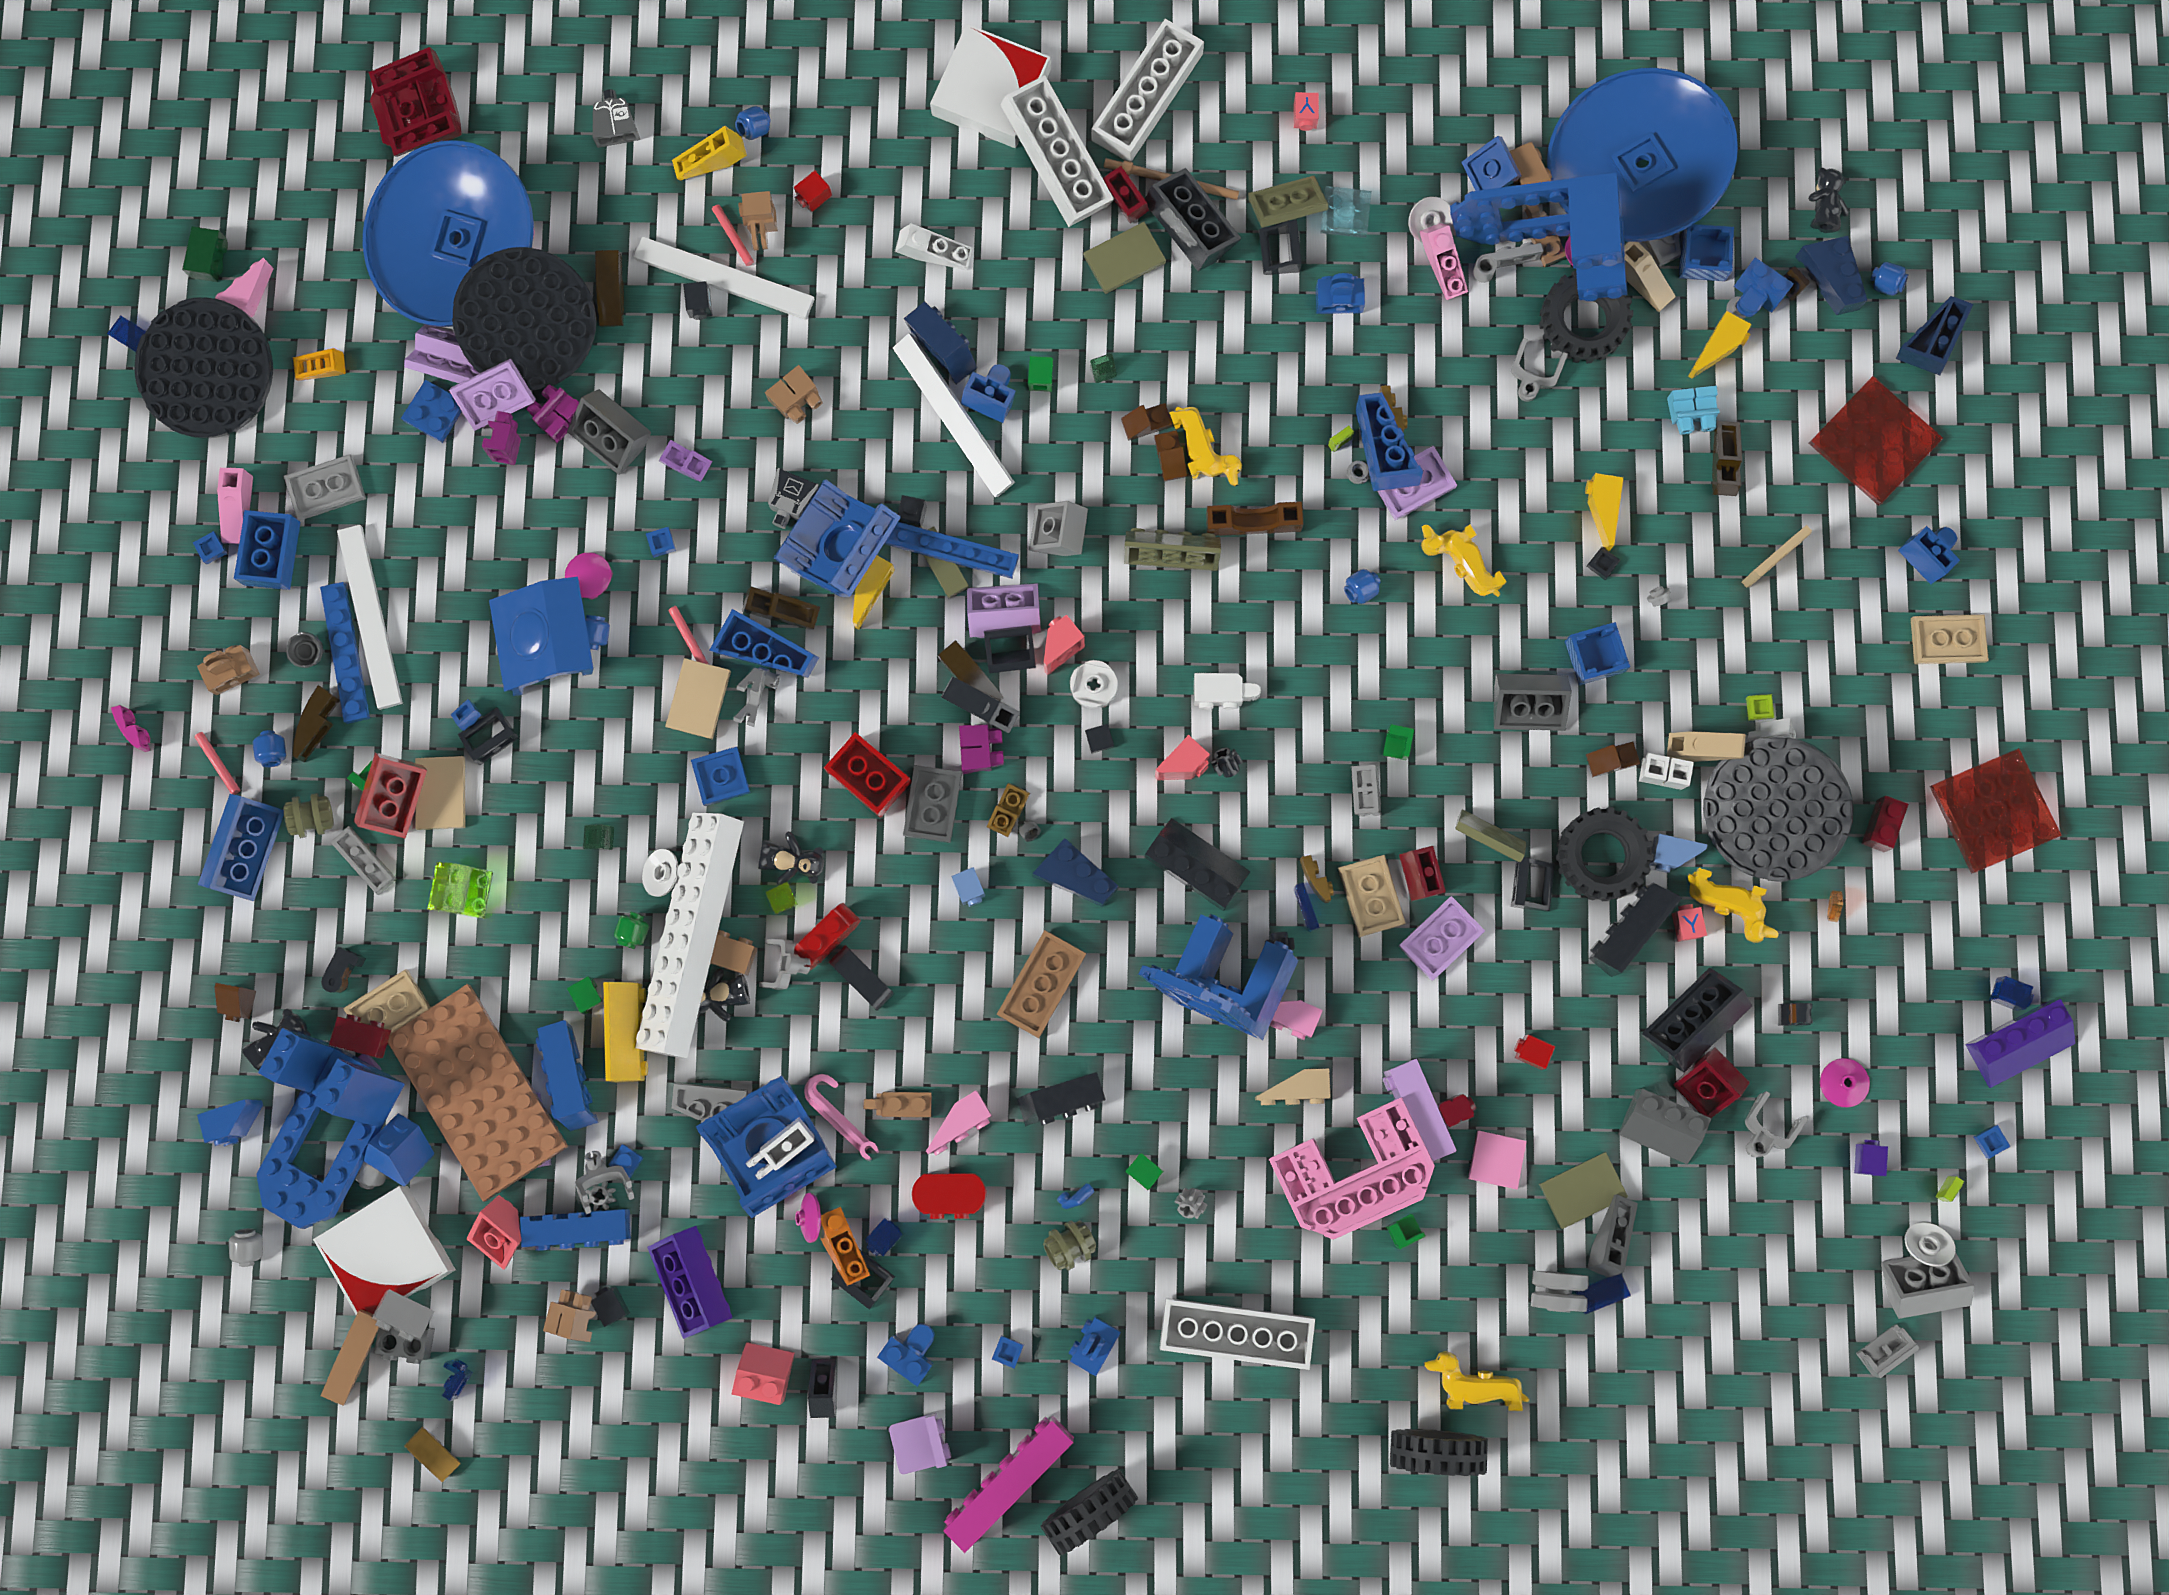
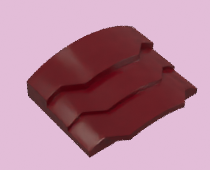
M431 47L369 72L374 89L370 103L376 116L382 143L392 148L395 157L428 144L449 141L461 136L459 112L449 80L436 51Z

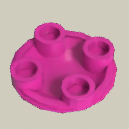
M582 553L575 556L568 563L565 570V578L578 577L581 597L595 599L607 589L613 574L608 562L602 556L595 553Z

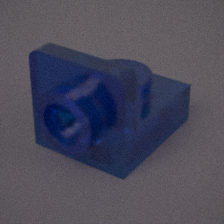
M458 1359L446 1361L443 1367L455 1373L454 1376H449L443 1386L445 1391L442 1396L449 1401L459 1397L473 1373L467 1369L468 1365Z

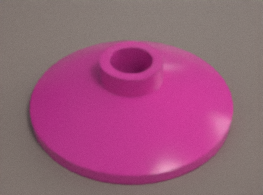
M1846 1058L1836 1059L1826 1065L1821 1073L1820 1087L1822 1093L1829 1102L1836 1106H1856L1865 1099L1869 1091L1870 1082L1868 1074L1863 1066L1854 1060ZM1846 1078L1851 1080L1850 1087H1846L1844 1084Z
M814 1193L805 1194L800 1211H797L795 1215L796 1224L800 1226L802 1234L808 1243H813L817 1240L821 1226L820 1206Z

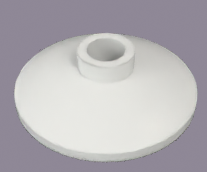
M1439 197L1424 198L1411 210L1409 229L1413 237L1422 242L1419 232L1439 223L1449 225L1450 230L1452 228L1453 222L1450 215V205ZM1431 215L1430 222L1426 223L1425 218Z
M666 849L656 850L646 860L642 880L645 890L652 896L661 897L666 895L676 883L678 861L671 851Z
M1924 1222L1916 1223L1905 1234V1245L1910 1254L1926 1265H1946L1955 1255L1953 1239L1944 1229L1937 1225Z

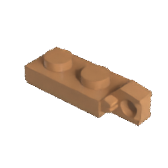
M1526 205L1524 209L1528 217L1526 219L1548 216L1545 211L1540 212L1538 205ZM1558 235L1546 236L1543 239L1530 238L1534 244L1541 243L1543 253L1540 259L1544 267L1566 259L1565 250Z
M877 1093V1099H864V1109H876V1116L931 1117L932 1093Z

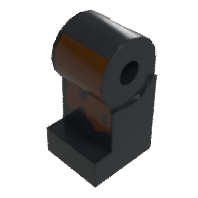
M338 947L322 977L321 985L323 989L330 993H342L345 991L349 984L348 978L354 967H362L366 958L346 948Z
M1813 1003L1778 1004V1026L1803 1027L1813 1024L1811 1018Z

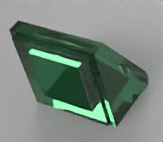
M1111 353L1090 361V370L1095 383H1100L1117 376L1114 358Z
M603 824L584 826L583 849H613L614 827Z

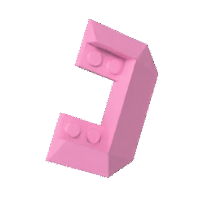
M1402 1097L1357 1118L1378 1163L1335 1182L1314 1138L1269 1158L1302 1228L1318 1232L1334 1240L1424 1199L1435 1164Z

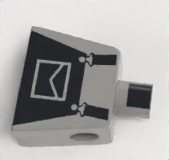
M778 468L768 501L770 509L777 512L772 523L777 527L785 529L790 518L798 521L818 490L819 485Z

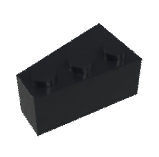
M1097 1072L1036 1090L1017 1098L1025 1127L1040 1122L1041 1126L1055 1122L1054 1117L1060 1115L1063 1116V1119L1077 1115L1076 1110L1085 1108L1086 1112L1100 1108L1098 1103L1106 1100Z

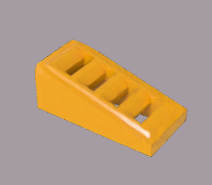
M335 348L293 357L295 380L297 381L338 376L346 373L344 354ZM313 361H315L316 370H314ZM304 362L307 363V372L304 371Z

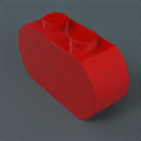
M844 903L837 905L794 947V954L799 955L800 958L810 959L811 965H804V967H810V970H812L858 926L861 920Z
M923 1174L916 1180L912 1188V1200L915 1207L923 1214H930V1219H944V1214H954V1219H969V1214L979 1211L987 1197L986 1186L983 1180L976 1174Z

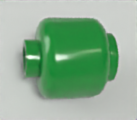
M630 912V915L620 916L614 931V937L618 939L617 943L632 949L643 945L649 930V924L643 921L645 916L635 912Z

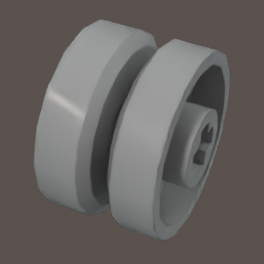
M1533 1271L1532 1284L1537 1287L1548 1288V1292H1533L1531 1295V1306L1546 1308L1548 1311L1586 1312L1587 1298L1582 1295L1572 1294V1290L1584 1291L1588 1289L1589 1276Z

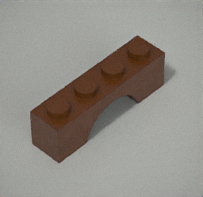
M1302 501L1279 502L1275 505L1258 509H1242L1232 505L1207 506V533L1224 536L1301 532L1303 527Z

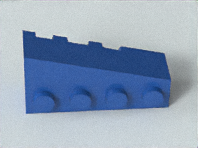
M1383 393L1359 395L1356 414L1373 491L1419 486L1423 470L1417 464L1411 447H1408L1401 428H1398L1394 420L1395 416Z
M734 609L731 610L709 650L716 654L809 678L820 658Z
M566 1020L537 1028L539 1037L536 1038V1043L539 1051L543 1053L544 1059L541 1060V1066L544 1074L548 1076L549 1082H546V1090L548 1095L552 1096L553 1105L550 1108L553 1118L557 1119L570 1131L599 1123L597 1115L590 1112L589 1104L593 1103V1100L586 1085L582 1083V1081H585L586 1075L581 1063L576 1061V1059L580 1058V1053L572 1026Z
M630 1209L594 1211L588 1214L580 1212L520 1217L521 1247L535 1246V1251L550 1250V1245L559 1244L560 1249L575 1248V1243H584V1247L599 1246V1241H609V1245H623L625 1239H631Z

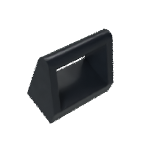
M1288 220L1259 229L1263 274L1299 273L1301 254L1297 220ZM1287 234L1289 261L1272 266L1269 235Z
M1031 625L984 631L989 674L1036 668ZM1028 635L1029 649L993 654L991 652V639Z
M498 707L458 734L473 761L479 765L519 739V736ZM498 718L504 730L474 749L468 738Z
M1523 857L1521 862L1516 861L1511 907L1550 912L1555 864ZM1529 866L1545 868L1541 904L1525 901Z
M859 1249L867 1268L885 1281L874 1296L870 1295L856 1283L847 1286L838 1270L831 1280L870 1310L895 1276Z

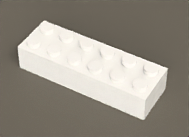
M1164 19L1092 127V141L1125 161L1132 162L1203 55L1204 41Z
M1044 75L1004 97L1000 105L1068 227L1106 208L1114 198L1046 76Z
M1166 1298L1160 1350L1310 1370L1315 1319L1300 1315Z

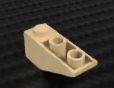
M1628 242L1625 245L1626 280L1660 312L1676 296L1651 254L1639 242Z
M1710 732L1669 733L1667 757L1691 762L1744 758L1746 735Z
M1304 1069L1256 1096L1255 1101H1261V1105H1276L1275 1100H1285V1105L1300 1104V1100L1310 1099V1104H1324V1099L1330 1098L1329 1069Z

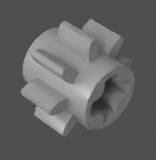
M607 1181L603 1182L601 1187L599 1184H596L591 1191H585L589 1194L588 1203L595 1204L594 1211H598L600 1205L605 1210H609L608 1204L616 1202V1199L612 1198V1193L616 1189H608ZM597 1192L606 1195L605 1199L599 1200L596 1197Z
M1184 1188L1175 1200L1177 1204H1180L1177 1211L1185 1218L1195 1217L1197 1219L1207 1207V1204L1203 1202L1205 1196L1198 1189L1191 1188L1188 1190Z

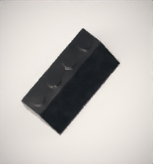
M1186 168L1153 184L1145 197L1148 208L1198 272L1217 262L1241 240L1235 229Z
M1172 818L1157 835L1144 858L1222 911L1226 909L1251 872Z
M1654 882L1648 886L1643 885L1635 894L1637 897L1636 901L1632 905L1628 903L1620 912L1623 917L1619 922H1612L1606 929L1605 933L1608 934L1603 941L1598 940L1590 949L1593 954L1589 959L1610 977L1621 974L1681 901L1682 898L1679 895Z
M1709 967L1642 1035L1669 1063L1685 1073L1752 1007V1004L1742 988Z

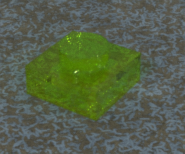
M788 882L766 891V895L776 915L798 905Z

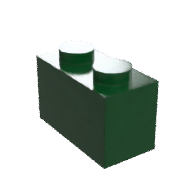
M192 226L182 270L192 279L218 282L219 275L223 272V256L228 250L227 238L219 230Z

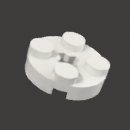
M1096 660L1085 662V664L1077 667L1071 676L1070 689L1073 698L1086 708L1098 709L1106 707L1114 699L1117 692L1118 682L1116 675L1104 662ZM1093 679H1097V683L1101 685L1095 691H1092L1090 686H1087V683L1092 682Z

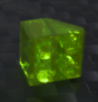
M436 862L428 910L485 919L493 872L455 863Z

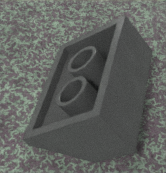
M600 389L581 398L567 431L618 475L622 474L642 452L651 434V431Z
M1496 674L1493 693L1494 729L1566 731L1572 693L1568 675Z
M1637 1089L1618 1135L1684 1164H1688L1702 1143L1711 1118L1647 1090Z

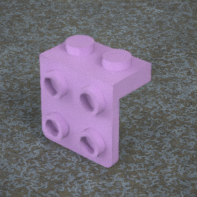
M937 1413L890 1426L889 1432L898 1469L901 1474H908L934 1466L937 1468L947 1466L951 1453L948 1443L944 1444L942 1434L945 1433L942 1418L938 1419Z

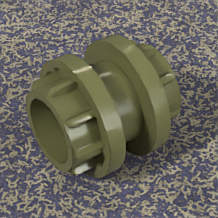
M318 793L311 794V801L302 803L299 796L292 797V802H288L284 806L287 830L292 836L299 835L300 839L306 838L307 830L313 829L317 830L318 835H323L327 829H332L334 826L332 808L327 796L319 797Z
M1070 1220L1065 1223L1066 1231L1059 1233L1056 1229L1049 1231V1237L1044 1240V1249L1056 1269L1062 1270L1066 1268L1069 1271L1075 1268V1259L1080 1257L1082 1261L1086 1262L1091 1259V1253L1095 1252L1096 1243L1086 1224L1082 1221L1074 1223Z

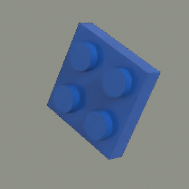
M1502 136L1495 137L1461 162L1475 191L1507 187L1522 177Z
M425 380L401 419L443 443L461 415L462 410L449 392Z
M737 746L691 760L704 806L751 793Z

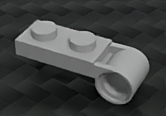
M1527 242L1520 247L1511 248L1506 246L1498 249L1495 253L1484 254L1478 258L1473 269V276L1478 282L1486 283L1492 279L1496 268L1538 261L1543 253L1541 243ZM1480 266H1487L1490 271H1482Z

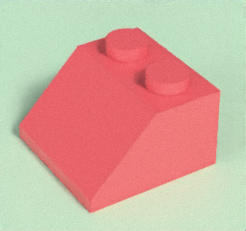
M1065 615L1063 618L1058 616L1049 624L1050 628L1047 631L1044 655V670L1047 675L1085 647L1084 635L1068 615Z
M1188 735L1156 768L1155 778L1157 780L1192 779L1195 775L1200 777L1208 769L1210 754Z
M498 1195L480 1211L467 1240L503 1270L507 1268L520 1244L521 1234L518 1210L509 1201Z
M746 1342L736 1371L731 1394L781 1405L785 1400L795 1352Z

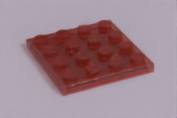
M1872 376L1808 444L1879 506L1937 446L1943 437Z
M2019 748L1929 786L1971 874L2062 836Z

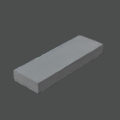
M350 826L331 841V844L377 895H380L397 880Z

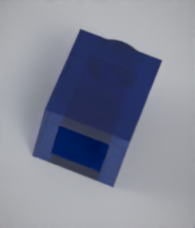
M2007 976L1996 978L1989 1001L2016 1011L2026 1010L2033 1001V986Z
M885 1217L865 1239L868 1243L866 1247L875 1256L879 1254L885 1256L905 1233L890 1219Z

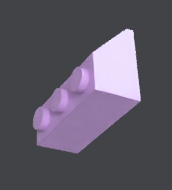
M1038 584L967 588V614L970 637L985 638L984 631L1028 625H1031L1032 634L1040 633Z

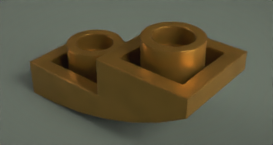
M1381 386L1379 393H1383L1395 416L1394 420L1398 428H1401L1402 432H1404L1408 425L1407 415H1403L1402 407H1395L1396 396L1395 393H1391V386Z
M1008 783L998 805L994 809L987 828L1009 837L1030 793Z
M1312 855L1301 857L1302 869L1312 890L1323 903H1329L1331 901L1330 896H1334L1331 881L1327 882L1326 876L1316 878V875L1319 874L1317 860H1312Z
M423 1426L404 1445L441 1482L461 1464Z

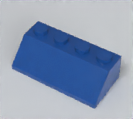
M229 794L198 885L254 902L284 816V810L242 796Z

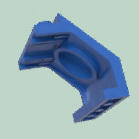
M823 480L774 556V559L798 576L840 597H850L901 517L882 503L875 509L847 495L828 480Z
M578 577L540 581L489 600L504 692L512 691L513 696L523 695L524 687L559 675L582 672V676L592 675L594 668Z
M782 1075L696 1126L699 1134L712 1148L741 1198L739 1202L751 1218L837 1167L821 1135L789 1082ZM800 1117L813 1133L814 1141L776 1171L773 1169L758 1180L755 1175L761 1168L769 1164L768 1161L763 1157L756 1165L750 1168L746 1165V1162L756 1155L764 1144Z

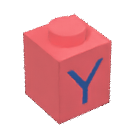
M1296 92L1294 98V128H1299L1303 131L1317 129L1319 93Z
M1693 904L1678 907L1679 911L1672 913L1677 942L1707 936L1701 907L1693 908Z

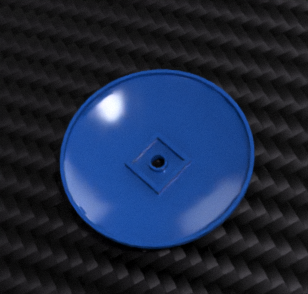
M1633 69L1614 74L1595 83L1582 92L1567 107L1557 122L1550 139L1547 168L1551 172L1552 181L1617 172L1623 215L1624 241L1642 242L1656 240L1688 228L1699 221L1718 203L1729 186L1735 171L1738 153L1737 133L1731 113L1725 103L1710 87L1700 80L1670 69ZM1640 160H1647L1649 162L1648 166L1644 168H1639L1636 164ZM1569 199L1558 202L1565 213L1569 214Z
M440 141L420 147L407 154L382 178L370 200L364 220V259L376 290L393 309L413 321L435 327H453V302L460 282L470 268L485 256L502 249L512 247L532 248L534 221L530 200L522 181L512 167L492 151L474 143ZM460 233L461 241L455 245L454 237Z

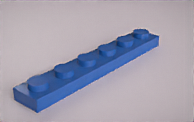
M900 522L896 524L884 543L888 546L1013 579L1019 559V554Z
M340 582L321 586L320 590L343 720L346 724L370 719L346 584Z

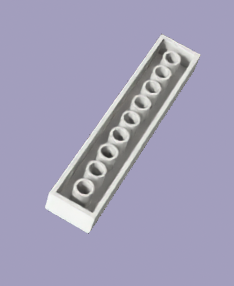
M692 813L686 842L683 845L681 862L677 869L678 877L671 894L672 899L666 915L663 936L660 939L658 956L654 963L652 981L648 988L646 1005L642 1012L641 1026L636 1037L635 1048L686 1059L688 1057L744 821L723 814Z

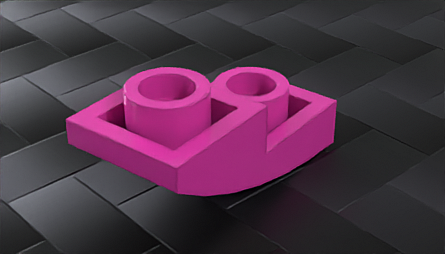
M121 705L111 707L114 719L125 738L135 748L144 752L150 751L148 744L150 743V736L144 728L133 725L136 722L133 712Z

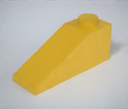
M724 126L674 158L672 162L677 179L684 180L730 167L747 156L742 137Z
M1726 311L1688 377L1694 378L1733 353L1739 345L1744 346L1751 335L1747 332L1751 324Z
M1595 473L1592 479L1587 481L1585 494H1589L1588 505L1602 545L1606 550L1610 551L1615 543L1623 477Z
M877 555L855 588L853 624L857 629H860L895 571L892 563Z

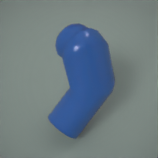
M1086 1183L1072 1197L1068 1192H1063L1057 1198V1201L1064 1209L1082 1205L1094 1193V1189Z

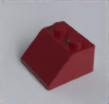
M1714 1047L1698 1059L1673 1086L1700 1114L1712 1118L1741 1097L1750 1082Z

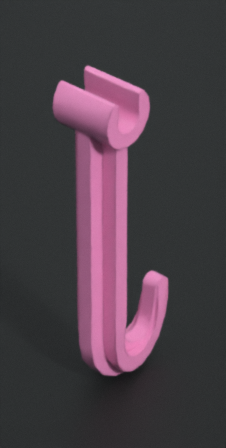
M824 1074L815 1075L810 1078L804 1089L806 1100L861 1153L864 1159L871 1161L872 1159L866 1154V1150L873 1148L876 1153H879L876 1144L870 1142L816 1088L817 1084L821 1081L828 1083L833 1088H837L838 1083L830 1076Z

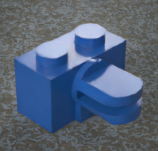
M1755 257L1734 285L1736 289L1743 293L1737 302L1738 312L1743 316L1752 317L1761 307H1764L1772 313L1794 283Z
M1340 273L1317 280L1316 314L1363 313L1365 307L1364 278H1358L1349 273Z
M994 365L986 377L973 372L964 388L961 405L1004 423L1012 407L1016 392L1007 387L1011 377L1009 369L1004 365Z
M1926 526L1911 536L1898 549L1930 584L1945 576L1960 561L1950 550L1956 544L1958 538L1956 533L1949 527H1942L1933 532Z
M1095 1316L1093 1320L1087 1319L1081 1330L1084 1333L1080 1342L1075 1341L1068 1354L1072 1355L1070 1362L1097 1376L1121 1331Z
M918 1324L904 1341L892 1335L877 1358L918 1387L934 1364L924 1355L934 1341L935 1333L929 1325Z

